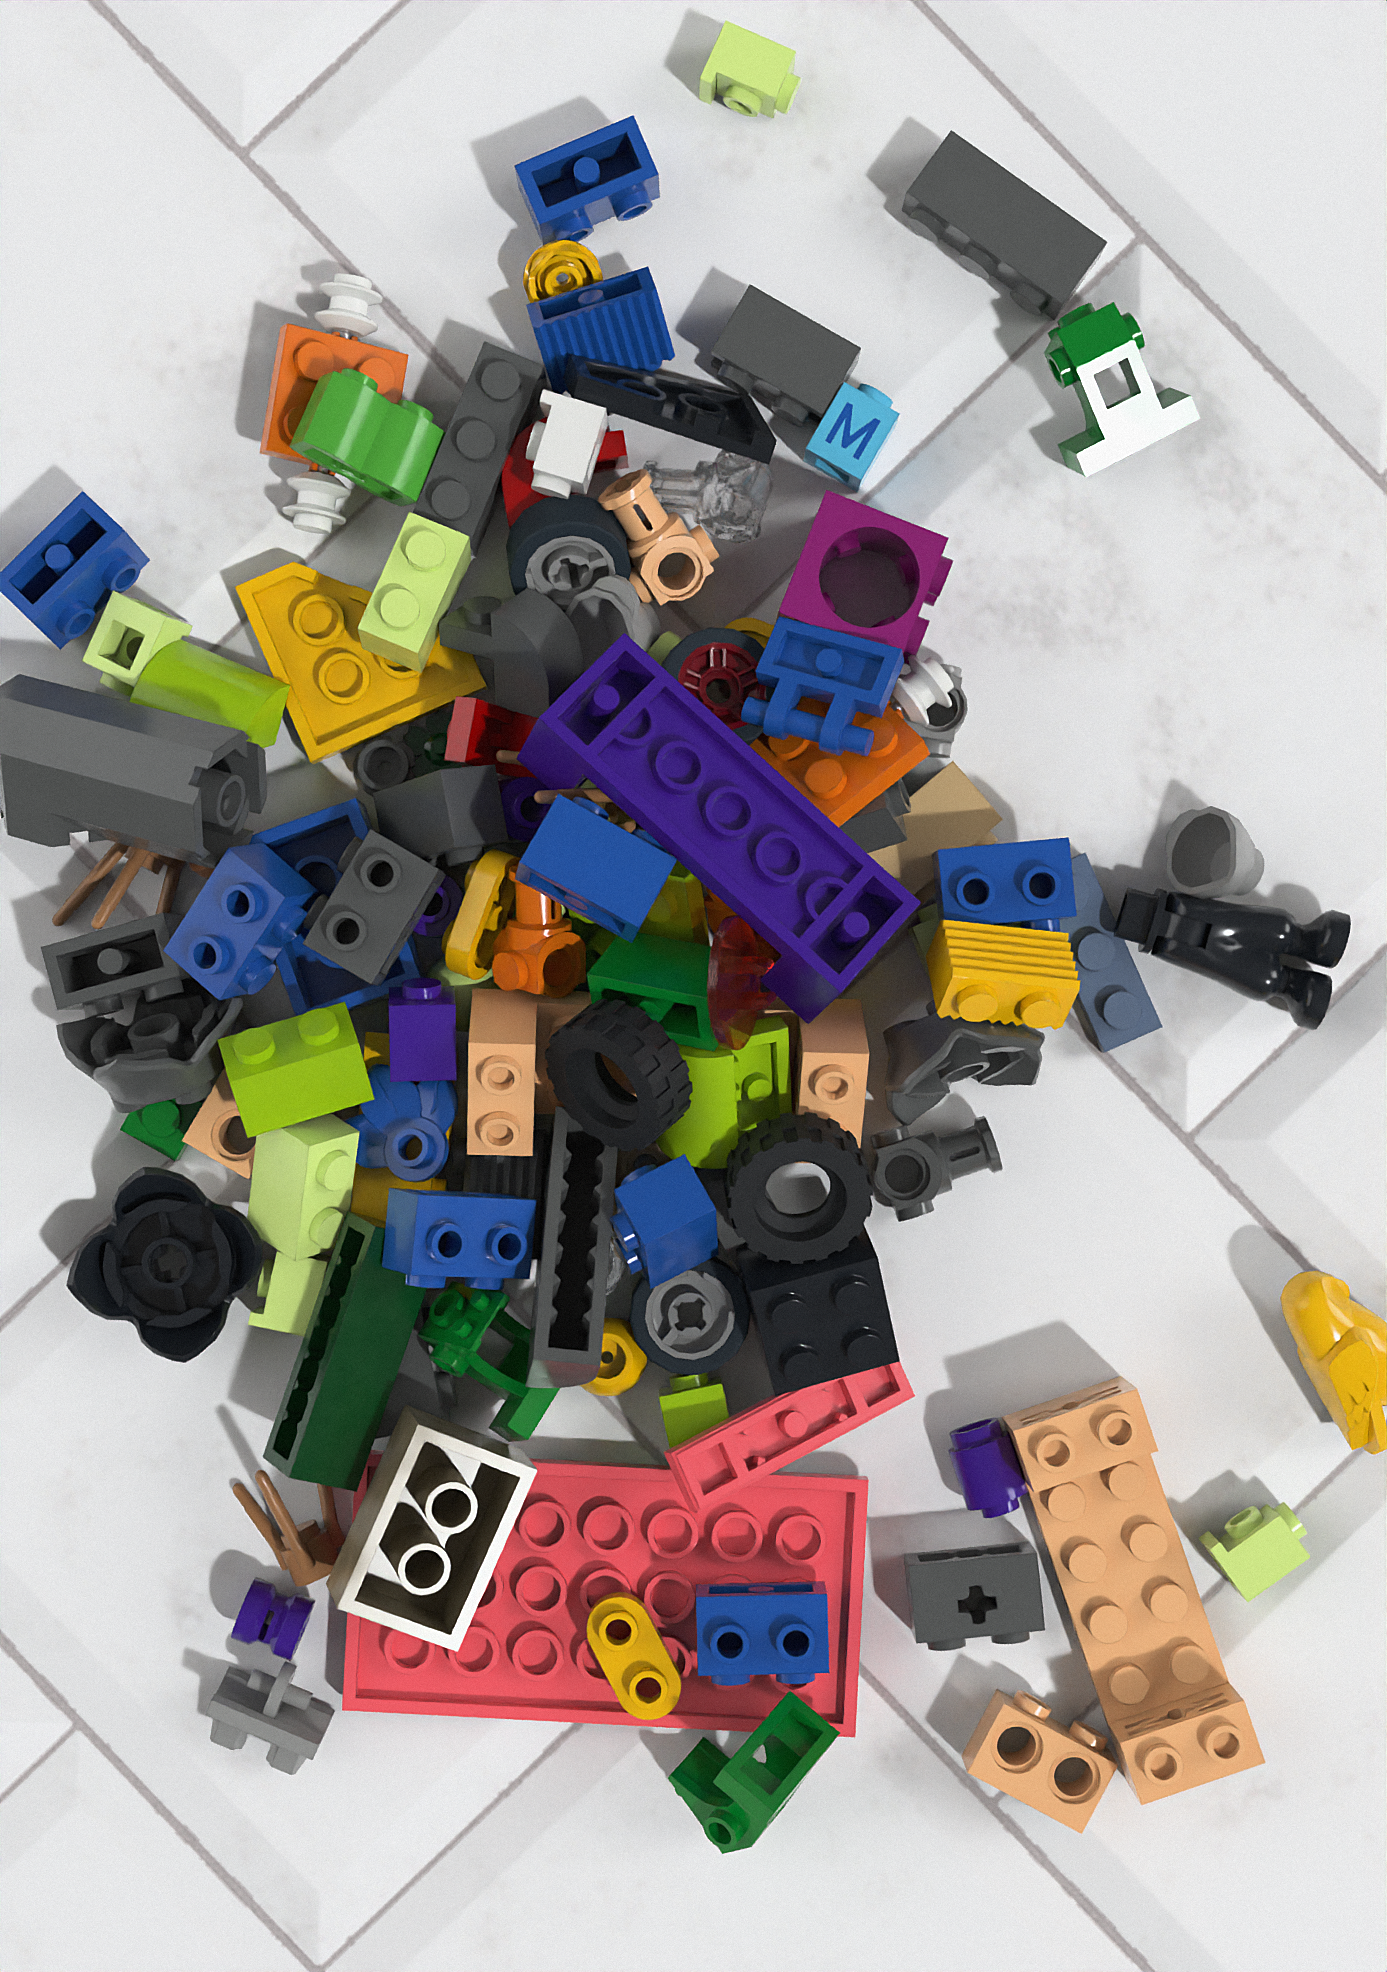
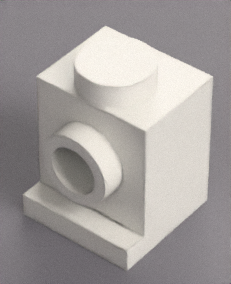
M543 389L539 403L543 416L548 417L547 423L536 421L526 451V459L534 461L532 468L534 478L531 488L550 497L568 499L570 492L586 496L608 426L606 408Z

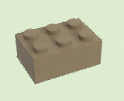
M405 1405L326 1582L336 1608L458 1652L534 1480L537 1468L520 1448Z

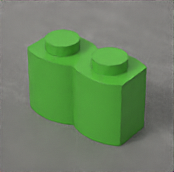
M344 368L341 373L332 371L321 376L289 447L310 461L345 476L359 487L400 507L416 503L446 434L441 428L432 423L434 415L421 405L408 400H399L397 405L391 403L376 392L378 384L372 378L356 370Z

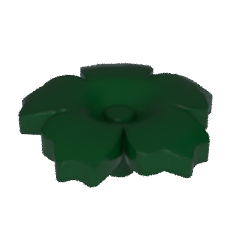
M441 709L435 716L426 719L428 731L411 725L408 728V732L403 735L404 742L413 751L414 756L418 757L415 765L412 767L415 778L442 769L462 768L461 765L444 760L447 746V729L453 712H445Z

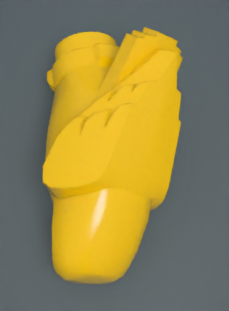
M1321 1271L1301 1272L1287 1282L1280 1297L1284 1319L1293 1339L1298 1345L1299 1360L1350 1448L1354 1450L1363 1447L1365 1451L1373 1455L1387 1449V1425L1382 1406H1387V1323L1365 1306L1349 1299V1286L1343 1280Z

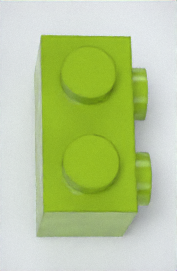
M345 1002L314 1009L305 1014L258 1028H250L241 1033L218 1039L229 1083L247 1138L375 1100L360 1045Z

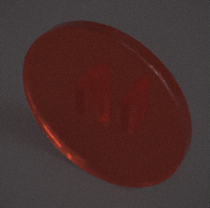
M728 915L719 924L713 939L708 965L707 995L709 1016L715 1038L725 1050H741L745 1047L754 1030L758 1010L767 1008L777 997L773 991L760 992L761 976L765 975L774 966V961L767 957H759L754 930L740 915Z

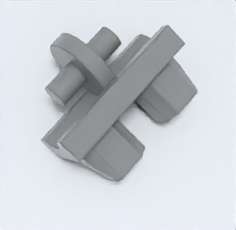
M285 1661L277 1678L255 1668L252 1674H248L229 1666L217 1692L211 1699L205 1715L213 1718L210 1735L211 1742L230 1750L242 1749L249 1734L272 1743L266 1756V1760L271 1767L289 1775H294L306 1758L314 1759L335 1710L312 1701V1692L291 1684L297 1666Z

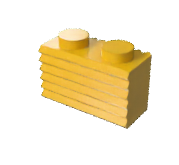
M940 920L926 954L937 1014L941 1019L950 1015L954 1020L962 1017L970 1022H981L988 1019L991 1024L1001 1020L1004 1025L1013 1021L1016 1026L1025 1023L1029 1028L1043 1029L1051 1026L1056 1030L1062 1027L1080 990V980H1077L1078 971H1075L1076 961H1073V952H1070L1071 943L1068 942L1069 933Z

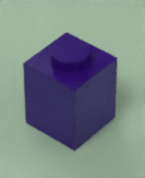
M411 978L403 981L402 987H389L390 1082L457 1080L454 986H441V981L434 978Z

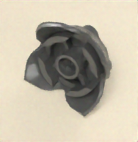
M193 978L182 982L184 993L169 998L147 1002L143 992L137 999L133 1020L128 1026L115 1022L113 1017L111 1019L105 1017L85 1018L56 1025L58 1040L66 1058L109 1093L115 1110L119 1113L134 1112L148 1104L174 1099L176 1103L182 1105L192 1104L206 1098L212 1092L210 1080L217 1076L225 1067L218 1039L231 1035V1031L243 1007V1000L238 997L228 998L222 1007L219 1008L217 998Z
M934 1000L926 1005L928 1016L919 1020H908L895 1024L882 1033L889 1054L887 1073L884 1080L886 1105L895 1119L902 1125L907 1126L911 1125L918 1117L938 1104L946 1094L950 1093L949 1087L952 1082L971 1077L978 1081V1083L994 1086H1031L1036 1084L1042 1062L1040 1048L1045 1040L1044 1033L1035 1028H1029L1025 1023L1016 1026L1012 1021L1004 1025L999 1020L991 1024L988 1019L981 1022H970L962 1017L954 1020L950 1015L941 1019L936 1012Z

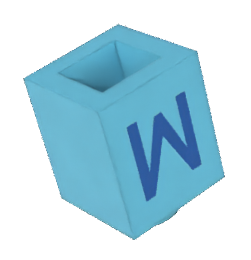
M844 382L805 449L803 462L858 493L894 431L900 413L891 409L892 400L878 389L863 383L856 389Z

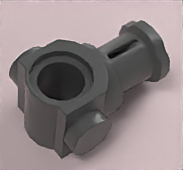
M985 1116L976 1118L972 1127L938 1138L932 1130L910 1136L907 1125L894 1127L870 1136L875 1155L871 1169L873 1182L877 1189L889 1198L898 1222L934 1211L931 1200L936 1195L951 1191L952 1180L987 1168L992 1173L1002 1171L1003 1169L993 1133ZM976 1147V1150L950 1159V1156ZM897 1156H911L919 1167L918 1180L907 1190L898 1191L891 1189L885 1178L887 1165Z

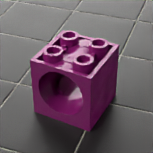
M826 490L779 608L777 619L781 616L900 648L903 652L904 664L910 666L908 657L910 655H917L930 622L918 616L922 605L925 603L934 606L937 597L941 594L953 563L952 559L942 556L949 538ZM860 550L878 552L896 564L904 587L908 585L910 593L909 609L897 620L892 615L871 627H860L850 624L836 615V609L827 592H821L819 575L823 568L837 556L839 558L847 557Z

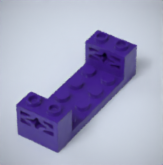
M625 633L538 718L516 758L550 790L578 789L589 779L774 947L782 956L760 981L807 1024L813 1021L843 992L921 903Z

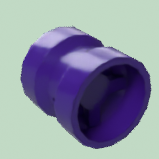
M255 1577L237 1616L231 1638L247 1645L257 1641L270 1646L273 1655L291 1661L307 1627L315 1600L299 1593L288 1597L278 1593L273 1583ZM271 1611H273L274 1615L271 1619L270 1625L266 1624Z

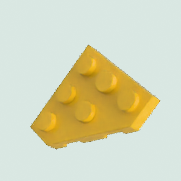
M294 561L235 586L274 679L290 685L285 705L312 764L321 762L363 744L374 737L386 734L455 704L456 696L471 697L488 690L474 655L440 645L439 635L422 673L362 649L357 628L373 594L372 592L335 580Z

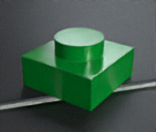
M174 1099L148 1104L137 1111L129 1112L120 1130L168 1158L178 1161L188 1146L182 1139L205 1101L200 1100L192 1104L182 1105L176 1103Z

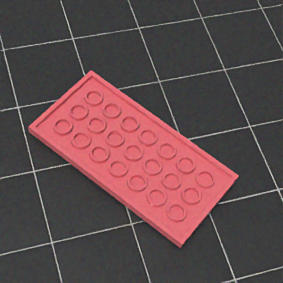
M371 1450L358 1490L357 1492L354 1491L352 1523L384 1450ZM529 1458L537 1468V1473L458 1652L347 1612L342 1710L754 1732L784 1696L791 1691L839 1731L838 1737H855L869 1480L867 1476L775 1471L710 1507L695 1513L689 1511L672 1470L668 1465ZM825 1582L828 1598L829 1673H815V1680L804 1684L777 1682L776 1674L750 1675V1682L732 1686L713 1684L711 1676H698L696 1584ZM614 1592L629 1593L639 1598L646 1605L679 1669L681 1676L679 1700L676 1706L661 1718L654 1720L639 1719L630 1715L622 1707L588 1641L586 1628L590 1610L600 1598ZM621 1619L611 1621L606 1628L609 1636L616 1640L625 1639L631 1633L630 1625ZM647 1677L637 1683L636 1689L644 1697H654L660 1692L661 1686L654 1678Z

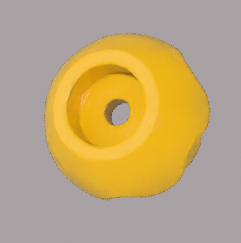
M556 240L539 247L528 259L523 273V286L530 303L603 281L602 272L595 255L586 246L572 240ZM561 273L568 275L567 279L563 282L556 280L557 276Z
M604 1318L602 1353L606 1351L611 1352L613 1360L610 1363H605L601 1359V1365L596 1378L580 1386L594 1395L617 1396L629 1391L637 1384L646 1369L648 1358L635 1342L630 1322L621 1318Z

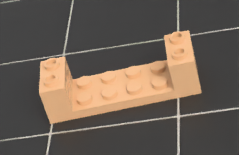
M472 988L468 1041L467 1155L533 1156L534 1113L554 1114L556 1106L565 1107L561 1100L558 1101L553 1091L552 1081L548 1079L546 1071L548 1061L545 1059V1050L550 1046L548 1041L558 1029L592 1003L590 992L572 991L563 998H553L523 990L504 991L503 989ZM747 996L748 1006L734 1025L780 1015L788 1027L792 1114L804 1115L805 1112L816 1113L822 1119L827 1120L831 1118L839 1122L840 1128L844 1131L849 1130L856 1138L858 1148H861L870 1055L861 1000L834 999L813 1021L807 1024L778 997ZM601 1054L607 1070L615 1081L627 1092L636 1096L635 1090L624 1072L612 1060Z
M1122 1376L1003 1416L1002 1420L1005 1429L1010 1433L1028 1488L1027 1493L1125 1779L1140 1804L1144 1805L1266 1763L1245 1701L1229 1683L1151 1456V1453L1157 1452L1158 1448L1137 1388Z

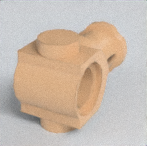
M640 469L624 475L609 485L598 497V502L604 510H611L628 536L626 540L628 554L634 565L631 568L629 582L634 586L642 602L649 603L656 599L661 606L669 600L682 601L695 595L701 589L706 576L714 572L710 563L720 556L700 524L688 531L678 513L665 512L649 486L652 482L651 475L648 470ZM634 504H637L644 514L645 519L641 521L634 510ZM672 553H683L686 555L684 567L678 574L672 577H661L658 575V567L667 555Z

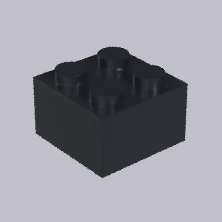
M866 1228L863 1229L858 1237L855 1235L849 1241L848 1247L840 1252L837 1250L827 1255L828 1258L817 1262L815 1259L803 1261L804 1264H791L790 1261L786 1260L776 1262L767 1259V1256L759 1251L757 1253L753 1252L747 1246L736 1249L760 1352L775 1396L900 1361L878 1257Z

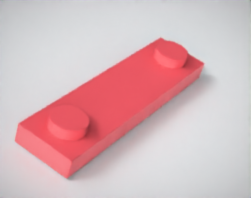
M899 1361L775 1396L773 1394L664 1451V1455L689 1511L698 1513L915 1397Z

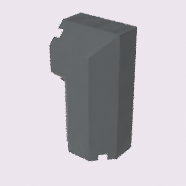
M18 674L0 685L1 818L4 817L7 835L48 847L70 845L69 833L88 831L89 842L110 840L215 869L229 847L249 845L254 831L244 829L243 827L249 811L261 814L267 799L265 750L258 744L246 741L250 737L242 730Z

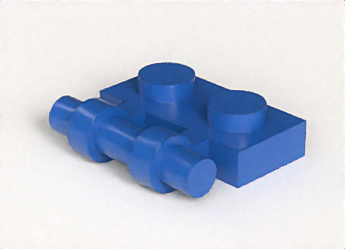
M779 616L755 671L759 684L775 688L770 702L749 696L744 702L741 720L745 723L763 727V733L767 736L785 740L791 735L819 744L820 751L840 756L845 750L867 756L873 744L874 731L852 725L857 711L882 718L904 664L902 649ZM801 696L831 704L826 717L797 710L796 708Z

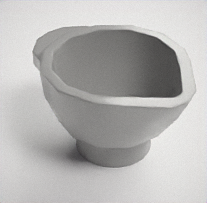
M617 574L597 579L590 590L577 594L565 612L581 642L584 672L623 633L627 634L646 653L660 635V622L653 607L639 600L634 586L626 578Z
M1213 806L1199 811L1194 809L1188 810L1177 817L1167 833L1165 851L1167 853L1166 874L1173 888L1201 899L1221 898L1230 894L1241 896L1252 891L1263 875L1264 858L1262 853L1255 848L1249 833L1239 819L1227 811Z

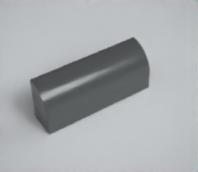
M559 1106L555 1108L547 1142L525 1387L564 1388L583 1385L596 1378L601 1365L612 1229L610 1217L613 1216L618 1147L613 1146L611 1148L602 1144V1141L595 1136L591 1137L582 1130L583 1127L576 1120H572L567 1114L565 1107Z

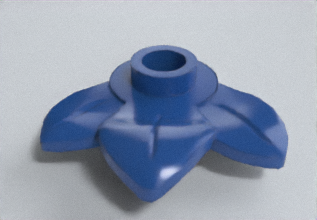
M373 1064L368 1069L367 1074L375 1100L360 1104L363 1114L344 1120L345 1123L360 1131L356 1163L369 1169L388 1167L395 1176L408 1182L420 1183L428 1181L442 1170L448 1158L449 1145L445 1133L457 1116L459 1106L455 1086L452 1080L420 1081L418 1085L413 1081L390 1082V1066ZM418 1137L422 1142V1151L416 1159L409 1160L406 1155L407 1145L412 1139Z

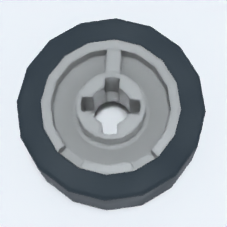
M569 494L568 499L555 496L544 498L526 508L511 526L506 551L511 585L515 595L526 588L533 589L551 599L565 613L577 594L590 590L597 579L617 574L629 581L631 566L625 531L611 510H604L599 502L592 497ZM569 558L571 563H562L561 560Z
M713 1257L652 1289L649 1288L642 1275L632 1293L629 1321L635 1342L651 1362L670 1373L699 1375L719 1369L738 1353L748 1335L751 1308L742 1280L729 1264L717 1257ZM699 1302L702 1309L700 1320L693 1324L682 1322L678 1317L680 1303Z

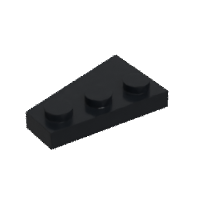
M569 354L563 379L571 398L606 408L607 416L613 414L620 415L746 458L770 464L777 440L751 396Z

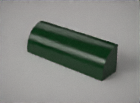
M351 1211L346 1213L263 1454L265 1460L288 1478L355 1492L358 1490L427 1289L406 1285V1274L382 1267L385 1221Z

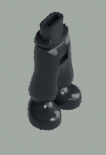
M1127 888L1116 921L1114 937L1138 943V952L1149 954L1151 951V955L1212 979L1250 999L1265 1001L1273 997H1281L1286 1002L1292 1019L1298 1026L1315 1030L1324 1019L1332 994L1331 976L1312 970L1283 965L1279 961V956L1287 954L1328 969L1334 968L1342 958L1348 943L1351 919L1350 915L1330 910L1320 915L1311 923L1301 925L1296 922L1291 913L1280 908L1236 904L1215 899H1201L1177 892H1169L1167 896V891L1157 888L1154 894Z

